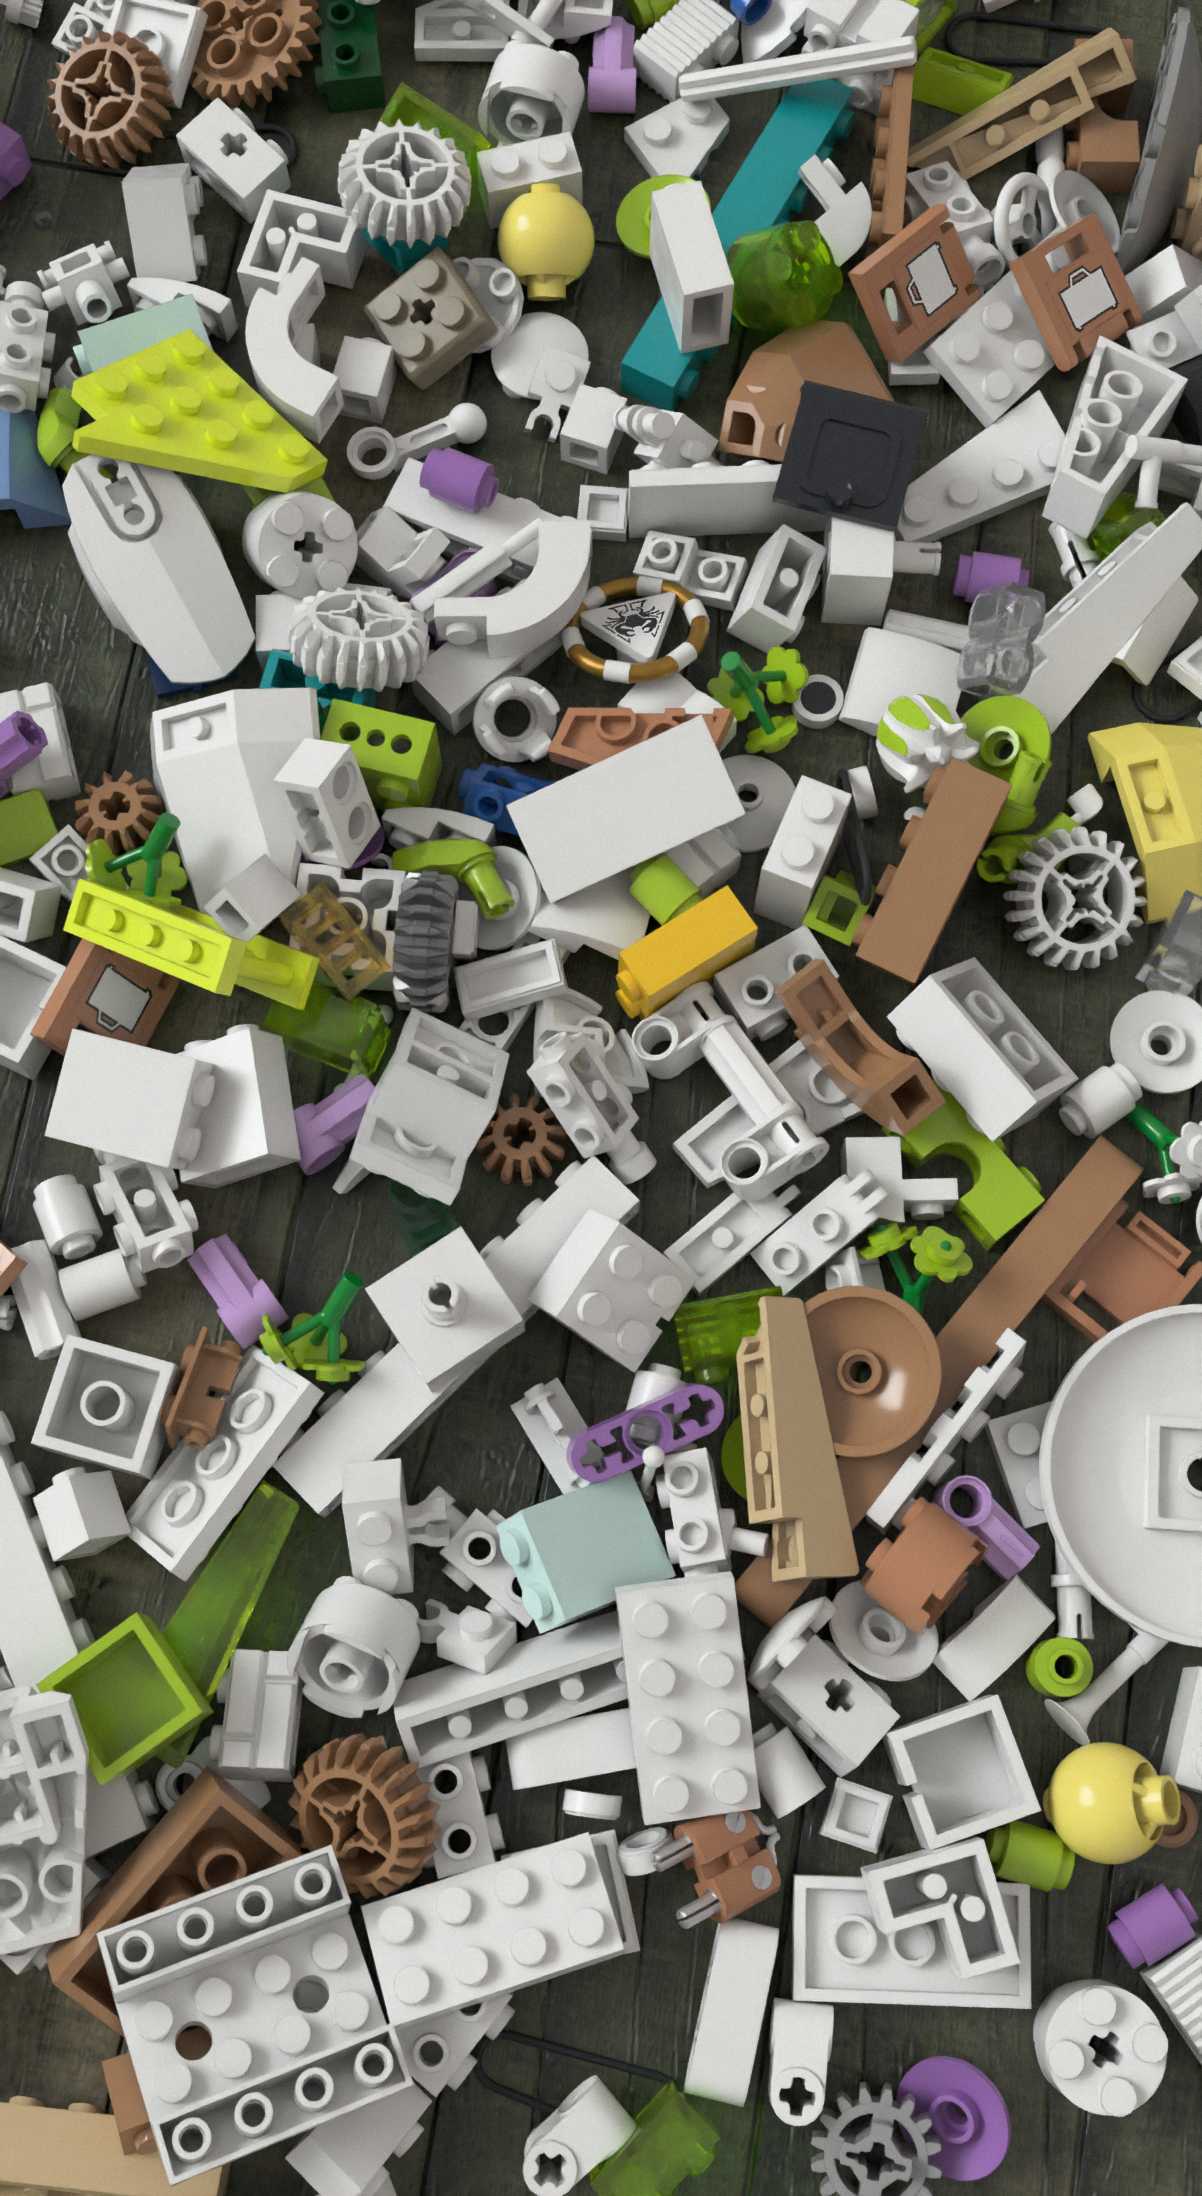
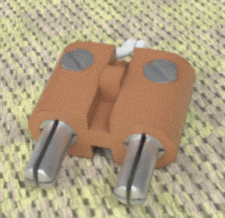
M750 1810L688 1819L674 1828L673 1842L651 1854V1863L678 1851L653 1865V1867L658 1872H662L682 1861L686 1870L693 1868L699 1879L697 1883L693 1884L699 1898L678 1909L676 1913L677 1920L687 1917L679 1922L685 1929L694 1926L708 1917H711L717 1923H724L777 1893L781 1887V1879L776 1867L777 1856L774 1849L775 1843L780 1840V1835L773 1824L765 1826L758 1816ZM760 1834L771 1835L766 1842V1848L760 1850L755 1837Z

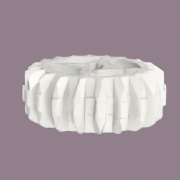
M398 118L394 127H387L379 121L375 132L362 128L358 140H349L346 154H342L341 161L339 162L338 193H340L345 215L352 216L356 229L368 228L371 240L381 235L386 236L390 247L396 240H405L411 249L417 239H421L430 246L435 234L447 238L451 226H460L463 214L467 211V206L470 204L472 178L470 168L467 167L465 154L463 151L456 150L453 138L441 139L438 127L428 132L423 130L419 120L413 127L403 126Z
M339 587L332 593L325 590L318 591L317 596L310 595L304 597L301 604L294 606V613L291 617L290 626H288L287 642L290 644L289 653L293 655V664L303 668V673L309 677L318 676L319 683H334L338 685L340 690L345 687H352L361 692L363 688H373L381 692L384 686L394 689L400 688L402 682H412L415 680L416 674L423 672L424 663L427 661L430 636L428 635V624L424 622V614L413 610L412 604L398 602L395 595H380L377 590L365 592L357 587L355 591H345Z
M1073 827L1070 834L1065 829L1053 830L1050 840L1046 837L1036 838L1033 841L1035 854L1024 851L1017 856L1025 870H1011L1008 874V878L1017 883L1018 886L1015 891H1006L1003 897L1007 901H1016L1017 910L1009 911L1005 918L1009 922L1021 921L1022 925L1015 931L1013 937L1017 941L1031 939L1026 951L1030 956L1038 957L1044 953L1045 965L1057 967L1062 962L1066 970H1078L1081 962L1086 968H1096L1100 965V956L1108 960L1118 957L1116 943L1128 946L1134 942L1126 928L1127 926L1140 927L1144 923L1139 916L1133 914L1134 907L1145 906L1149 901L1145 897L1135 896V887L1143 885L1146 879L1143 876L1130 875V871L1138 862L1137 859L1133 856L1120 859L1125 844L1120 841H1111L1107 844V833L1101 830L1093 831L1089 835L1085 827ZM1071 855L1082 857L1090 862L1085 870H1078L1073 877L1068 873H1058L1054 869L1056 864ZM1105 885L1108 892L1107 906L1102 897ZM1078 889V892L1074 897L1071 894V890ZM1042 890L1047 894L1048 908L1045 914L1042 909ZM1075 901L1079 903L1080 908H1072ZM1078 921L1083 924H1092L1097 928L1089 936L1077 942H1070L1060 937L1065 928H1072Z

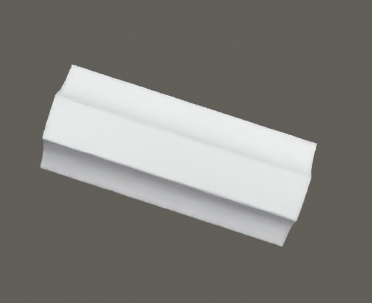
M45 1239L29 1241L18 1247L11 1248L28 1263L13 1281L11 1288L34 1356L39 1357V1360L55 1358L61 1354L67 1334L82 1337L76 1320L65 1300L54 1255L50 1252Z

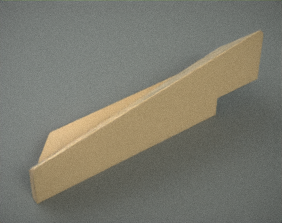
M1111 27L1105 29L908 149L907 166L923 169L948 161L960 178L967 180L1095 108L1091 100L1092 97L1137 80L1119 34Z
M764 1296L760 1298L757 1304L760 1309L761 1321L756 1336L743 1337L736 1353L749 1524L772 1523V1582L855 1576L859 1572V1565L804 1304L799 1298Z

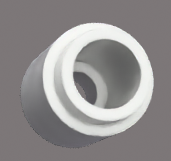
M1115 1063L1111 1067L1101 1066L1061 1095L1060 1101L1063 1108L1059 1110V1115L1065 1126L1074 1135L1079 1136L1083 1134L1090 1139H1094L1135 1109V1102L1142 1097V1090L1133 1074L1122 1064Z
M69 1174L55 1176L40 1183L34 1189L36 1200L33 1203V1208L50 1252L54 1255H64L65 1259H77L91 1253L96 1248L95 1243L102 1237L103 1232L85 1186L78 1184L75 1176Z
M650 1363L648 1371L637 1370L626 1411L688 1384L680 1380L682 1372L676 1368L658 1363ZM668 1405L663 1406L661 1410L670 1419L673 1427V1437L677 1436L678 1429L674 1423L681 1420L683 1412L676 1415L670 1414ZM651 1416L638 1418L632 1424L630 1431L631 1439L633 1442L645 1446H653L660 1436L658 1422Z

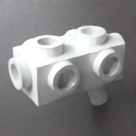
M688 1443L665 1453L663 1463L665 1474L656 1475V1486L662 1509L671 1508L674 1529L665 1530L666 1547L670 1563H680V1568L684 1572L685 1577L731 1571L730 1556L732 1550L764 1557L767 1551L769 1534L737 1528L734 1509L721 1508L714 1463L707 1448L697 1449L696 1444Z

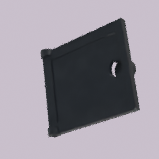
M805 380L800 388L801 399L772 502L896 532L921 434L925 424L930 419L928 415L929 410Z

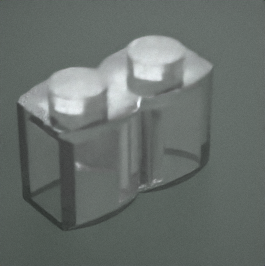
M1011 582L984 589L977 595L969 614L968 631L970 641L963 648L957 665L956 677L959 690L987 699L996 696L1017 695L1024 690L1033 669L1034 653L1032 642L1040 633L1045 618L1046 603L1043 592Z

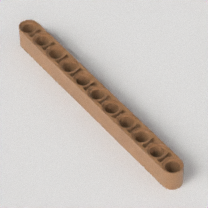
M1102 1135L1094 1142L935 1337L940 1349L943 1365L942 1387L936 1407L923 1428L905 1444L887 1453L868 1457L840 1455L837 1457L836 1460L851 1532L863 1519L913 1452H917L921 1447L924 1438L941 1414L955 1405L958 1401V1396L965 1387L964 1384L978 1366L982 1367L984 1364L987 1365L997 1353L999 1346L995 1343L1005 1330L1009 1328L1014 1332L1144 1170L1142 1166ZM771 1538L768 1542L765 1556L757 1555L735 1582L736 1600L771 1630L787 1613L812 1580L772 1582Z

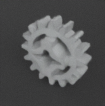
M860 2082L858 2099L852 2101L850 2096L841 2090L837 2093V2102L840 2109L837 2113L832 2109L823 2107L820 2113V2120L828 2130H813L811 2144L818 2149L824 2150V2152L811 2157V2169L813 2172H827V2176L820 2183L819 2191L822 2196H828L835 2192L840 2196H933V2190L925 2178H941V2164L928 2157L942 2150L940 2137L924 2135L933 2124L932 2117L929 2112L921 2113L917 2116L912 2114L915 2097L911 2093L904 2096L898 2103L893 2100L892 2085L885 2082L880 2096H872L868 2084ZM871 2114L870 2120L858 2128L851 2129L845 2127L853 2119ZM894 2119L908 2130L914 2140L916 2149L911 2148V2144L900 2141L893 2129ZM873 2142L884 2145L885 2156H881L879 2165L868 2163L867 2152L871 2151ZM836 2159L840 2160V2164L852 2168L859 2180L858 2188L853 2186L844 2177ZM895 2180L906 2181L898 2189L881 2194L882 2189Z

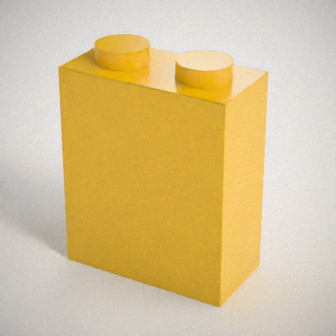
M728 885L619 953L618 974L616 975L619 990L615 994L620 1005L630 1018L633 1019L638 1015L641 1020L650 1017L673 1001L684 989L695 983L708 982L713 987L714 975L753 954L758 927Z

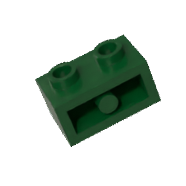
M355 0L318 1L320 7L317 9V14L322 20V24L313 29L320 40L318 43L312 44L313 54H322V62L314 63L317 93H327L330 114L386 108L374 4L363 5Z

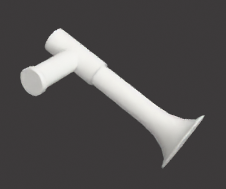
M1134 434L1129 436L1125 444V455L1127 458L1142 460L1137 501L1134 504L1135 508L1158 509V503L1156 502L1162 463L1202 466V446Z
M1130 1625L1138 1635L1126 1646V1650L1087 1688L1075 1697L1064 1702L1045 1699L1044 1704L1047 1711L1072 1739L1083 1746L1090 1744L1087 1729L1095 1712L1142 1665H1146L1169 1641L1157 1638Z

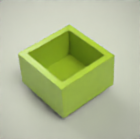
M138 1612L36 1684L41 1693L56 1691L72 1695L89 1748L88 1767L101 1786L118 1783L213 1713L210 1705L150 1615Z

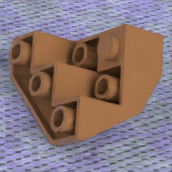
M804 318L754 350L727 399L717 451L751 461L763 460L771 464H782L801 399L800 388L805 380L888 401H895L850 324Z

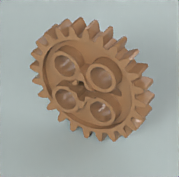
M198 0L199 2L195 6L202 8L208 15L188 83L203 100L206 101L210 98L213 102L218 97L223 103L226 101L232 110L238 108L241 99L250 108H254L257 95L262 94L268 102L271 101L272 88L276 85L283 91L288 90L285 78L289 74L301 77L302 73L297 66L300 60L311 61L313 58L306 46L318 43L320 40L313 30L322 24V20L315 12L320 7L317 0Z

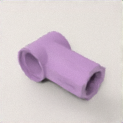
M612 16L611 25L594 32L593 67H589L588 113L635 114L637 68H633L635 26L627 23L623 17Z
M363 1073L318 1104L308 1103L294 1110L301 1160L297 1161V1164L306 1175L314 1174L335 1161L344 1151L345 1144L357 1136L368 1100L375 1089Z
M227 1234L210 1239L197 1248L195 1253L187 1260L219 1306L216 1310L243 1350L260 1339L259 1335L266 1332L262 1324V1316L267 1313L271 1317L276 1327L290 1319L264 1280L257 1279L248 1266V1262Z
M964 1475L946 1480L937 1486L932 1494L931 1503L935 1502L990 1546L983 1561L1004 1582L1009 1581L1015 1574L1021 1571L1033 1559L1041 1547L992 1498L991 1491L985 1482L977 1477ZM956 1487L967 1491L972 1498L973 1507L967 1518L958 1516L951 1508L950 1495Z

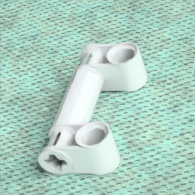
M698 982L684 989L673 1001L650 1017L642 1020L633 1031L632 1046L647 1072L659 1079H671L678 1076L683 1070L702 1057L707 1059L755 1125L723 1149L719 1158V1168L733 1193L740 1199L759 1201L766 1198L770 1193L796 1175L809 1170L820 1162L827 1154L829 1144L823 1137H816L803 1120V1109L791 1096L740 1027L735 1017L726 1015L715 1001L712 986L708 982ZM701 1014H704L708 1020H704ZM671 1041L670 1047L664 1053L659 1055L650 1054L652 1048L657 1043ZM789 1134H792L796 1138L798 1143H795L789 1136ZM749 1161L761 1163L758 1172L754 1176L746 1179L736 1177L738 1169L743 1164Z

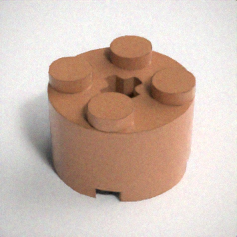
M923 1497L918 1498L901 1520V1524L904 1527L894 1543L885 1538L876 1547L865 1564L869 1569L860 1581V1584L865 1587L864 1593L919 1637L923 1635L926 1627L930 1629L967 1584L965 1580L969 1574L966 1571L971 1564L978 1568L990 1548L986 1542L935 1502L929 1503Z

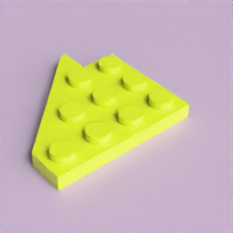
M190 329L73 382L71 397L96 420L75 430L72 447L78 452L283 493H289L324 475L328 459Z

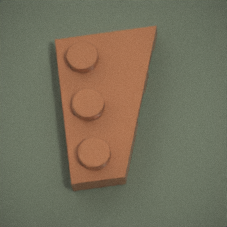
M568 707L548 748V754L552 762L583 770L699 715L703 716L719 752L734 720L733 709L713 708V714H687L685 708H665V713H634L631 708Z

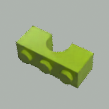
M933 1079V1082L946 1101L941 1107L905 1136L893 1132L884 1126L881 1130L887 1137H900L901 1153L916 1170L929 1159L943 1154L958 1157L966 1163L973 1178L972 1189L959 1199L952 1212L984 1249L989 1251L1038 1210L1045 1201L1040 1194L1042 1188L1038 1180L1028 1169L1023 1166L1017 1168L1004 1154L1006 1148L1001 1138L992 1142L986 1134L977 1131L968 1121L966 1110L951 1093L939 1087Z

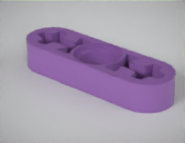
M690 1383L584 1429L573 1436L568 1444L566 1451L568 1465L573 1473L580 1478L590 1482H603L643 1464L642 1454L645 1449L638 1448L633 1443L630 1435L632 1424L642 1416H651L658 1422L660 1436L653 1446L660 1447L664 1454L710 1434L718 1428L724 1416V1405L720 1395L709 1386ZM691 1395L697 1400H707L709 1408L702 1412L704 1421L699 1424L695 1419L685 1418L674 1423L680 1434L673 1437L672 1423L661 1408L668 1405L669 1413L676 1415L690 1407L688 1398ZM618 1427L619 1442L629 1453V1457L622 1460L621 1451L614 1450L601 1457L603 1467L598 1470L590 1464H581L580 1457L587 1453L586 1443L592 1440L595 1445L604 1447L616 1442L610 1431Z

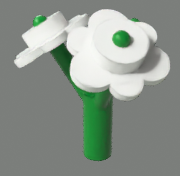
M1136 1106L1129 1113L1128 1121L1158 1147L1164 1174L1163 1178L1151 1179L1142 1184L1143 1196L1146 1198L1157 1196L1159 1203L1176 1204L1189 1199L1191 1191L1200 1188L1199 1184L1202 1183V1121L1199 1124L1194 1122L1185 1123L1181 1129L1180 1137L1145 1106ZM1173 1162L1180 1165V1173H1175Z

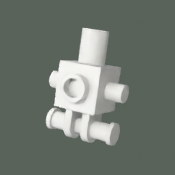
M109 240L105 241L104 245L98 248L95 247L94 243L49 262L50 269L37 271L45 289L41 294L49 311L68 304L78 326L85 322H104L112 315L115 309L122 307L123 305L113 284L130 277L122 257L117 259Z
M638 404L620 406L614 412L613 424L615 428L626 432L639 443L634 454L647 464H661L667 468H691L700 462H712L719 467L725 466L711 455L719 441L684 413Z

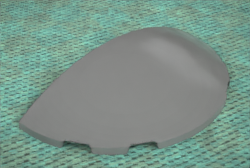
M1179 6L1177 13L1174 14L1161 51L1146 121H1149L1141 162L1128 199L1120 234L1119 249L1115 256L1124 276L1136 269L1149 256L1171 227L1175 209L1182 206L1185 182L1188 177L1193 175L1196 155L1200 146L1202 131V63L1189 8Z

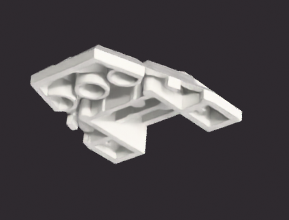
M27 1685L0 1691V1955L79 1936L83 1926L89 1748L72 1695L56 1691L38 1694L33 1687Z

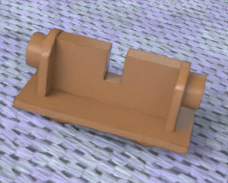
M202 1327L196 1345L188 1344L180 1364V1376L183 1377L177 1394L170 1393L167 1396L162 1409L160 1424L165 1426L169 1446L176 1450L181 1436L185 1437L184 1443L200 1450L205 1449L207 1442L214 1441L226 1408V1401L208 1396L211 1390L230 1395L244 1361L240 1355L242 1347L236 1342L222 1340L220 1346L211 1344L207 1327Z

